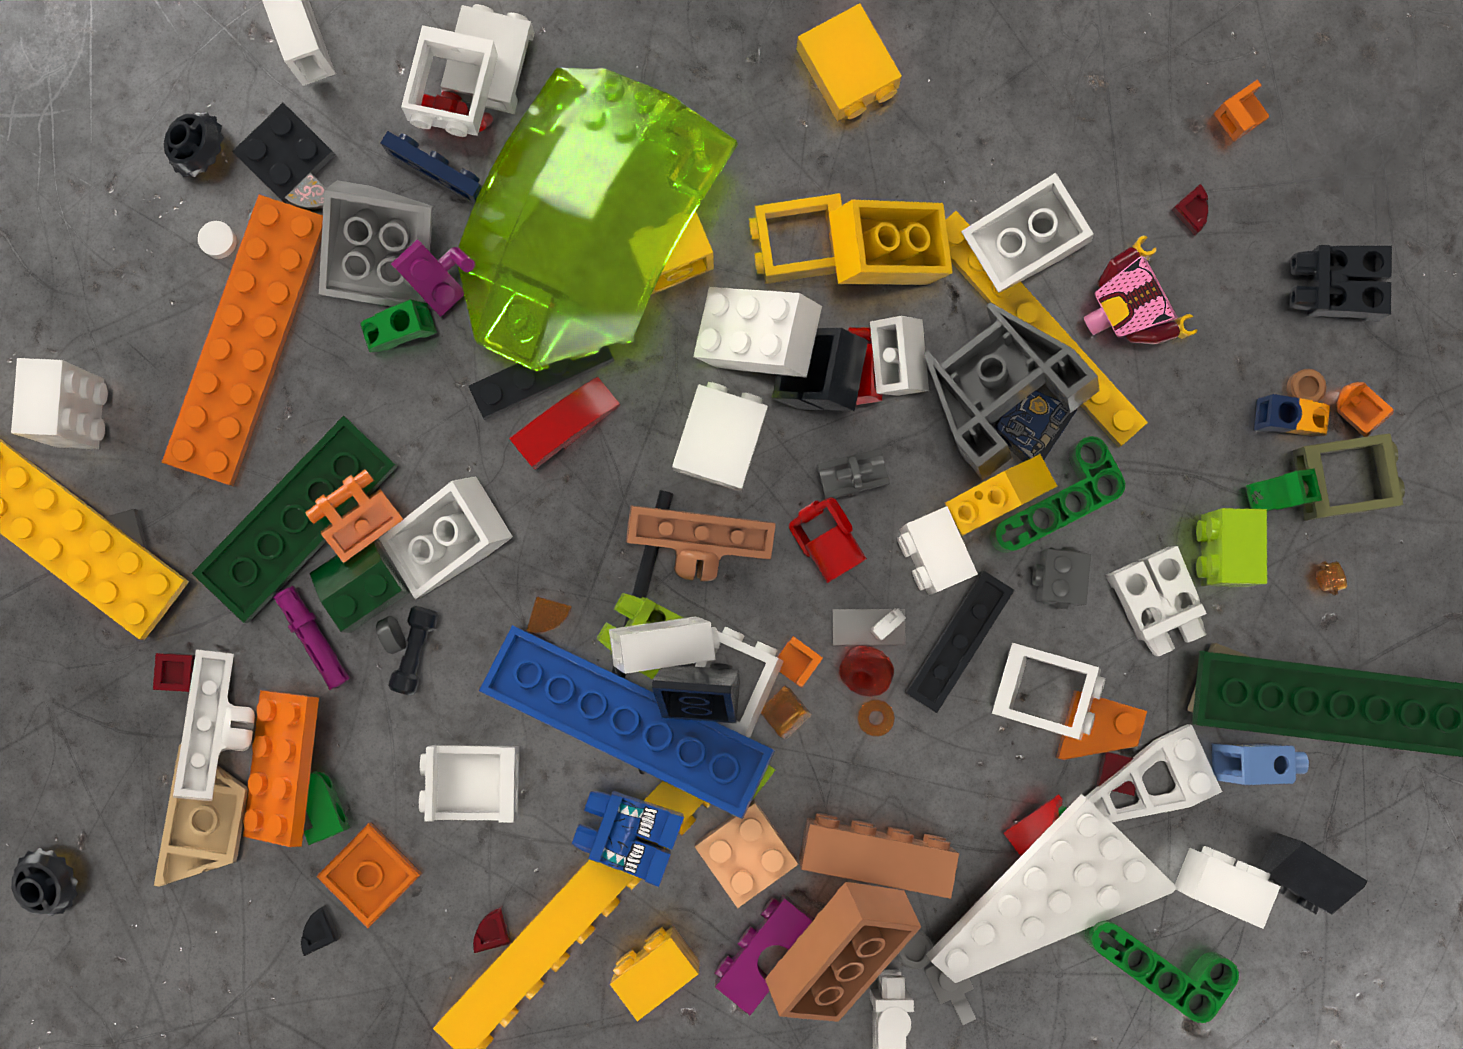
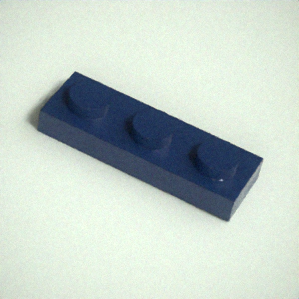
M387 131L380 142L387 154L477 206L484 197L485 193L479 184L480 179L475 174L464 168L458 172L448 166L450 162L439 153L431 150L427 154L418 149L419 143L408 135L400 133L399 137Z

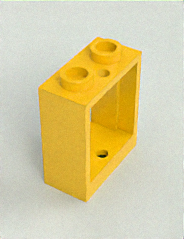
M840 193L755 206V217L749 218L751 239H758L760 252L754 253L756 272L757 274H764L765 284L836 273L829 213L842 206ZM825 210L832 257L773 266L766 219Z
M1041 454L995 475L945 502V504L948 506L952 518L963 536L1058 486Z

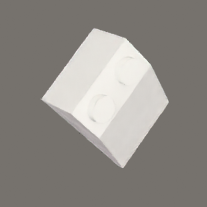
M1056 173L961 231L998 293L1066 258L1092 242L1094 235Z
M475 476L451 481L380 537L379 540L416 600L489 556L513 536Z

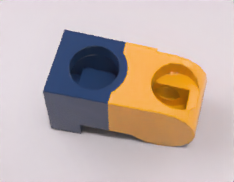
M1277 394L1258 398L1254 430L1263 432L1277 431L1302 436H1326L1330 405Z

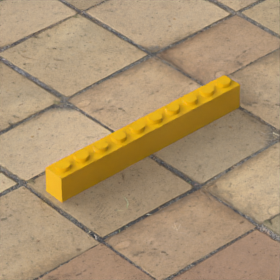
M661 781L643 800L683 813L684 819L678 832L681 836L697 820L692 814L701 805L706 808L711 805L664 781ZM637 837V838H639V839H642V840H645V841H648V842H650V843H653V844L658 845V843L649 841V840L644 839V838H641V837ZM589 859L450 1008L433 1029L453 1049H486L494 1039L490 1035L492 1030L499 1023L505 1028L519 1012L515 1007L524 996L531 1000L545 984L541 980L542 976L550 968L557 972L570 957L566 950L575 941L581 945L596 929L591 923L601 913L607 917L621 902L616 896L626 886L632 890L642 879Z

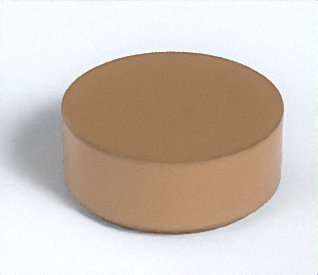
M1304 369L1290 377L1287 383V394L1289 397L1319 402L1326 393V381L1316 370Z

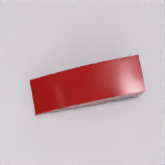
M597 376L547 409L509 439L531 467L536 470L562 448L566 449L620 406V403Z

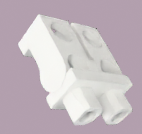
M1178 546L1166 547L1140 559L1139 562H1133L1105 575L1111 588L1115 589L1137 640H1144L1154 656H1161L1175 649L1167 631L1176 627L1179 628L1185 642H1191L1206 635L1201 616L1207 613L1203 605L1200 604L1197 591Z
M883 970L878 976V989H870V1001L873 1005V1049H906V1036L911 1030V1019L907 1012H914V1000L907 989H905V977L901 975L900 970Z

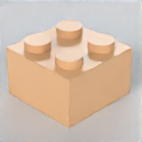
M755 800L750 803L743 820L732 815L696 841L694 846L737 908L798 865L797 859Z

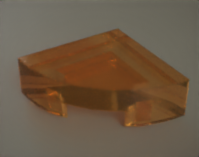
M536 596L527 632L542 633L555 629L569 616L572 606Z

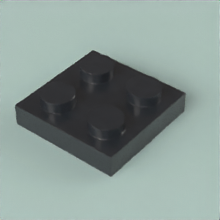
M283 102L232 151L284 203L288 202L285 197L309 173L315 176L335 156V153Z

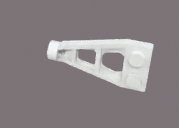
M1186 724L1153 740L1136 754L1132 761L1085 797L1108 820L1116 822L1189 808L1221 793L1222 790L1193 726ZM1164 761L1176 786L1170 793L1156 796L1150 795L1144 786L1142 776L1156 762ZM1126 781L1133 782L1139 801L1136 804L1116 809L1110 798L1111 791Z

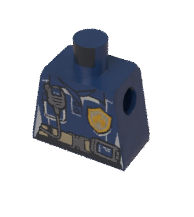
M1035 390L1001 416L993 428L1022 462L1039 454L1045 460L1077 409L1070 413L1059 400Z

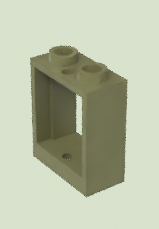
M1390 433L1303 446L1292 451L1296 471L1315 468L1322 501L1302 505L1305 521L1404 505L1402 498L1405 495V486L1403 480L1398 477L1396 466L1398 449L1392 441ZM1373 447L1382 499L1330 507L1321 454ZM1303 480V484H1304V488H1305V492H1306V496H1307L1308 491H1309V488H1308L1307 483Z

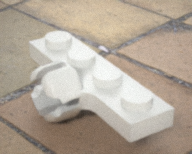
M196 650L173 798L212 801L220 753L225 750L245 751L251 745L253 731L247 729L254 728V711L250 707L234 706L228 702L234 654Z

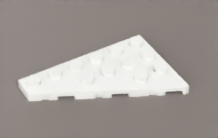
M1081 794L926 955L954 983H958L1090 928L1098 922L1109 920L1169 895L1178 887Z

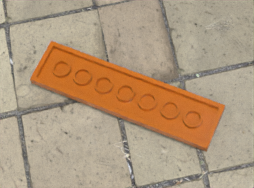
M260 194L258 195L161 463L234 487L321 244L323 215Z

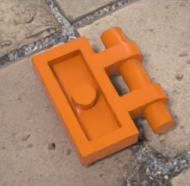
M366 469L355 477L352 475L348 476L342 481L344 485L327 497L323 494L315 500L316 505L305 512L313 524L324 516L332 523L321 531V535L343 563L403 520L381 489L370 497L363 491L364 487L374 481ZM353 496L358 505L341 516L336 508Z

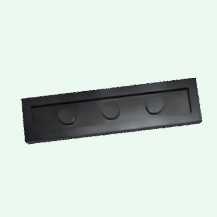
M599 326L477 381L468 387L483 419L486 420L614 361V358Z
M982 571L905 694L933 712L938 713L1015 590L986 571Z

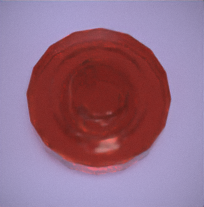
M858 646L846 652L840 664L839 673L843 683L851 691L859 695L872 697L881 695L888 690L894 677V666L890 658L882 651L874 647Z

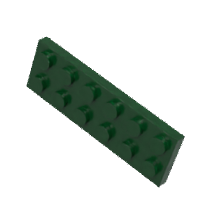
M343 415L192 574L243 623H248L326 542L321 535V531L332 523L324 516L313 524L305 513L316 505L315 500L323 494L327 497L344 485L342 482L350 475L355 477L364 469L374 479L373 482L363 488V491L369 497L398 465ZM352 496L339 505L336 510L343 516L356 507L358 502Z

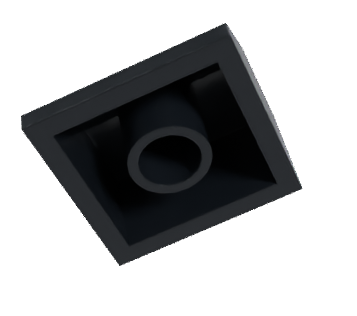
M1277 833L1258 866V869L1271 874L1269 882L1281 886L1278 893L1285 895L1287 890L1299 897L1296 904L1315 915L1319 910L1331 915L1334 914L1360 892L1368 882L1305 842Z

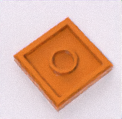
M368 823L316 877L369 928L422 873L372 823Z

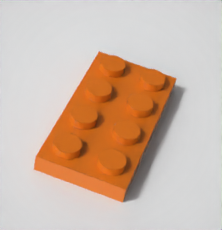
M260 690L259 703L256 710L255 738L252 744L253 754L248 780L246 813L243 820V837L287 847H302L319 697Z

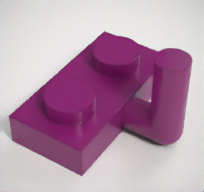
M418 239L391 263L440 317L466 294L465 290L447 271L455 264L464 272H470L475 267L473 259L459 247H452L437 260Z

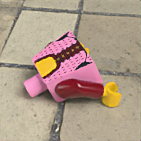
M1141 236L1132 247L1110 259L1099 278V289L1094 294L1101 308L1084 316L1085 323L1093 335L1112 326L1118 338L1125 337L1129 342L1136 344L1156 345L1176 339L1177 337L1186 338L1197 333V329L1187 331L1184 328V321L1193 316L1186 314L1179 318L1177 317L1149 265L1148 260L1156 252V247L1152 251H1144L1141 248V244L1147 240V236Z

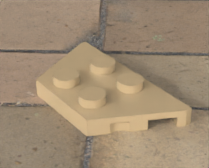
M179 744L154 881V886L158 887L236 862L247 805L248 787L218 765L212 801L173 798L181 744Z

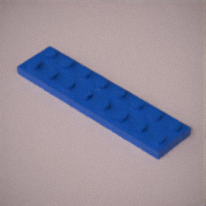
M513 625L479 689L480 692L742 820L775 753L773 749L717 722L662 718L653 692Z

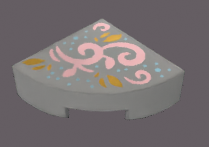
M309 173L285 198L294 206L302 209H323L324 189L326 187Z

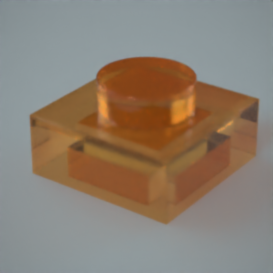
M786 686L763 707L761 712L767 722L783 739H787L812 715L794 692Z

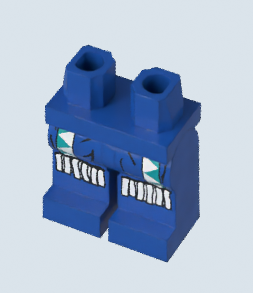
M591 791L584 811L603 817L600 828L596 830L579 824L572 845L584 852L590 853L588 858L590 860L624 871L659 887L671 855V850L684 819V814L623 795L616 791H613L612 795ZM637 837H641V838L647 839V840H649V841L658 843V845L653 844V843H650V842L645 841V840H642V839H639V838H637Z

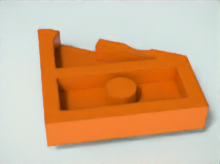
M1074 690L1065 726H1073L1082 694L1080 691ZM1101 697L1100 699L1093 698L1090 712L1095 713V719L1090 735L1083 733L1082 740L1062 735L1056 758L1066 760L1137 747L1147 711Z

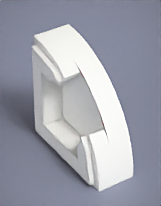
M894 608L870 628V632L878 641H882L906 617L899 608Z

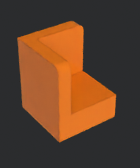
M1258 80L1223 102L1214 113L1233 142L1269 118V114L1254 95L1262 86Z
M794 636L791 637L777 657L784 661L779 672L801 688L823 659V657Z

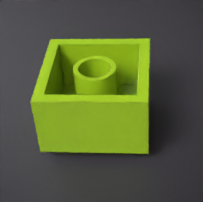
M1221 508L1202 514L1201 520L1197 522L1196 526L1197 541L1201 542V556L1197 559L1196 572L1198 578H1201V586L1249 587L1267 584V509Z

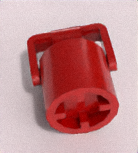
M829 497L821 502L817 500L800 510L799 516L789 524V529L807 557H812L827 583L867 560L851 534L853 527L837 500L833 497ZM825 508H828L838 525L810 541L801 524L810 522L822 514Z

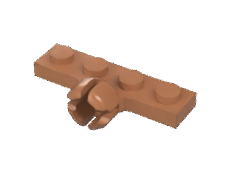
M631 505L626 542L672 548L676 553L674 570L679 577L694 580L698 560L697 578H701L700 581H712L717 577L719 560L724 555L771 559L776 524L767 521Z

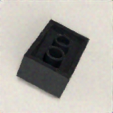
M694 663L661 668L653 679L652 690L662 718L736 723L740 688L739 670H734L731 665L722 663L711 664L710 668L695 667Z

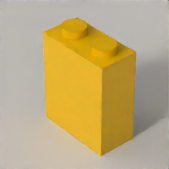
M860 3L798 36L796 50L837 121L846 116L848 119H853L862 114L867 109L866 106L876 100L879 103L885 102L898 92L897 89L899 88L902 75Z

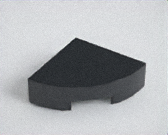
M326 905L316 910L306 922L301 937L303 956L340 939Z

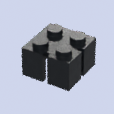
M817 328L807 377L776 374L772 399L802 410H824L825 408L832 411H855L868 340L843 328Z

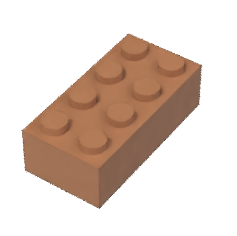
M816 813L815 819L806 818L799 855L801 870L951 899L959 853L950 846L951 842L946 841V838L924 834L923 840L913 838L914 835L910 834V831L894 827H888L887 833L876 831V827H873L874 824L858 820H852L851 826L843 825L837 820L838 817L822 813Z
M845 882L837 890V893L823 910L817 914L813 922L797 938L793 946L765 978L779 1017L835 1022L841 1020L921 928L904 890Z

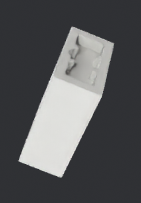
M422 25L401 106L407 121L422 129H431V126L443 128L448 133L459 137H465L467 134L478 136L498 58L494 41ZM433 56L481 66L468 116L421 106Z
M696 616L609 629L613 665L625 674L716 660L714 650L719 649V636L716 627H711L710 621Z
M724 627L722 633L718 631L719 646L723 643L766 663L741 720H737L736 723L717 722L750 738L784 661L775 657L777 649L757 641L755 647H752L742 642L745 635ZM713 660L698 662L695 667L710 668Z
M1012 643L992 714L1082 740L1083 733L1088 735L1091 733L1095 713L1090 712L1093 698L1100 699L1106 678L1100 677L1101 669L1099 667ZM1028 658L1087 675L1072 727L1013 710Z

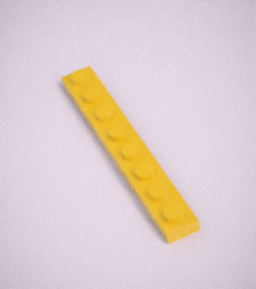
M957 211L952 213L946 219L951 263L987 303L995 304L1073 348L1098 376L1099 392L1080 406L1118 448L1121 447L1148 422L1022 282L998 293L961 233L962 230L970 225Z

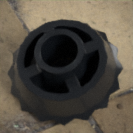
M208 112L184 114L170 124L163 144L164 152L175 173L179 172L183 177L188 175L196 177L199 172H206L208 166L215 163L216 155L221 152L220 144L224 139L221 134L222 125L217 123L216 116H210Z
M39 848L34 852L27 851L24 857L19 858L12 877V892L20 906L30 913L53 916L55 914H64L67 908L73 906V899L78 895L75 889L78 881L73 876V868L66 864L65 857L57 856L53 850L44 851Z

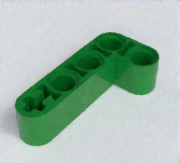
M1089 436L1071 447L1068 458L1079 482L999 522L993 527L990 539L996 550L1003 553L1019 550L1122 496L1126 484L1124 477L1102 439ZM1082 446H1089L1095 451L1096 459L1093 464L1087 463L1082 459L1080 454ZM1101 477L1108 479L1112 483L1113 489L1110 496L1102 494L1098 489V481ZM1068 494H1074L1080 499L1081 508L1078 512H1072L1066 507L1065 500ZM1036 510H1042L1048 515L1049 525L1046 529H1041L1035 525L1033 515ZM1023 525L1026 532L1015 536L1012 539L1013 543L1011 541H1003L1002 535L1006 533V529L1011 531Z
M1111 920L1098 922L1094 926L1085 929V939L1095 951L1197 1023L1209 1022L1216 1016L1239 980L1237 966L1231 960L1216 952L1203 954L1198 958L1188 975H1186ZM1101 931L1108 933L1109 936L1120 943L1116 949L1098 937ZM1141 950L1143 954L1141 963L1138 966L1129 967V955L1133 951ZM1222 963L1224 967L1222 976L1217 980H1212L1210 977L1211 969L1216 964ZM1166 972H1172L1173 981L1171 985L1165 989H1160V977ZM1197 994H1202V1006L1197 1010H1190L1189 1003L1191 998Z

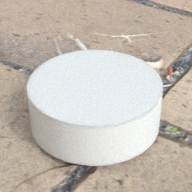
M211 221L200 229L198 244L208 256L222 259L229 256L235 250L237 238L235 232L226 223Z

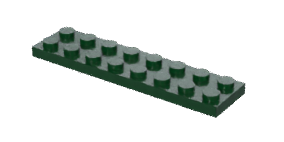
M1200 651L1192 724L1463 757V683Z

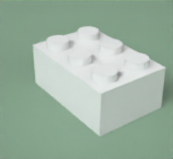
M709 287L693 357L721 369L807 377L822 306L800 293Z
M17 358L11 433L58 448L99 449L100 440L104 438L105 424L103 419H101L102 405L106 403L108 397L104 378L64 360Z

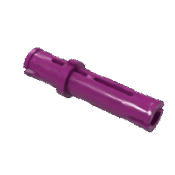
M295 586L288 587L276 594L273 598L290 624L288 626L290 632H295L298 639H300L312 662L322 675L328 689L331 691L348 681L350 676L342 667L330 644L320 631L319 626L315 622L317 619L314 612H309Z

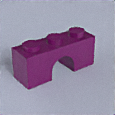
M785 894L779 900L773 897L767 903L760 914L764 917L762 922L756 929L750 926L737 943L741 947L733 958L727 955L714 972L718 976L715 980V988L749 1016L769 992L765 980L768 975L758 965V958L762 951L773 945L783 946L789 950L797 938L803 934L815 919Z

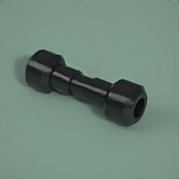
M419 606L410 608L407 623L411 626L407 638L408 645L405 655H402L399 669L391 673L388 683L391 691L410 696L417 693L420 682L418 675H416L420 663L419 656L422 646H425L428 632H431L436 627L439 617L436 611Z

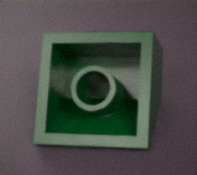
M376 540L344 563L338 555H335L309 573L320 602L340 632L344 633L353 632L410 593V590Z

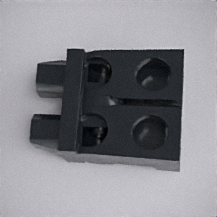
M1319 245L1312 251L1298 252L1291 257L1292 275H1308V286H1294L1291 289V308L1308 310V316L1364 318L1365 321H1380L1391 315V282L1386 281L1392 278V246Z

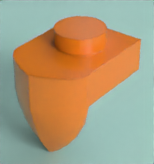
M1354 382L1344 386L1340 391L1336 406L1337 413L1364 437H1368L1394 412V409L1370 389L1365 382Z

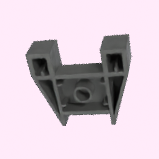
M991 302L986 305L992 325L943 363L939 364L929 351L924 353L960 454L982 480L1012 458L1008 444L991 424L1031 393L1045 384L1071 413L1099 392L1098 376L1073 348Z

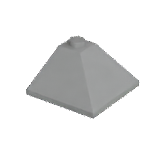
M339 180L324 189L319 294L390 307L410 299L426 303L391 263L417 239L430 252L434 206L373 186Z

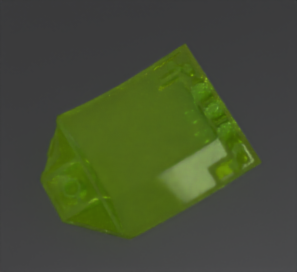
M556 68L509 136L495 160L476 199L459 244V248L475 262V267L470 272H464L460 267H458L476 343L537 372L550 368V363L570 357L571 360L598 353V348L617 342L626 344L635 341L634 335L673 249L701 201L737 147V140L681 103L674 96L604 68Z

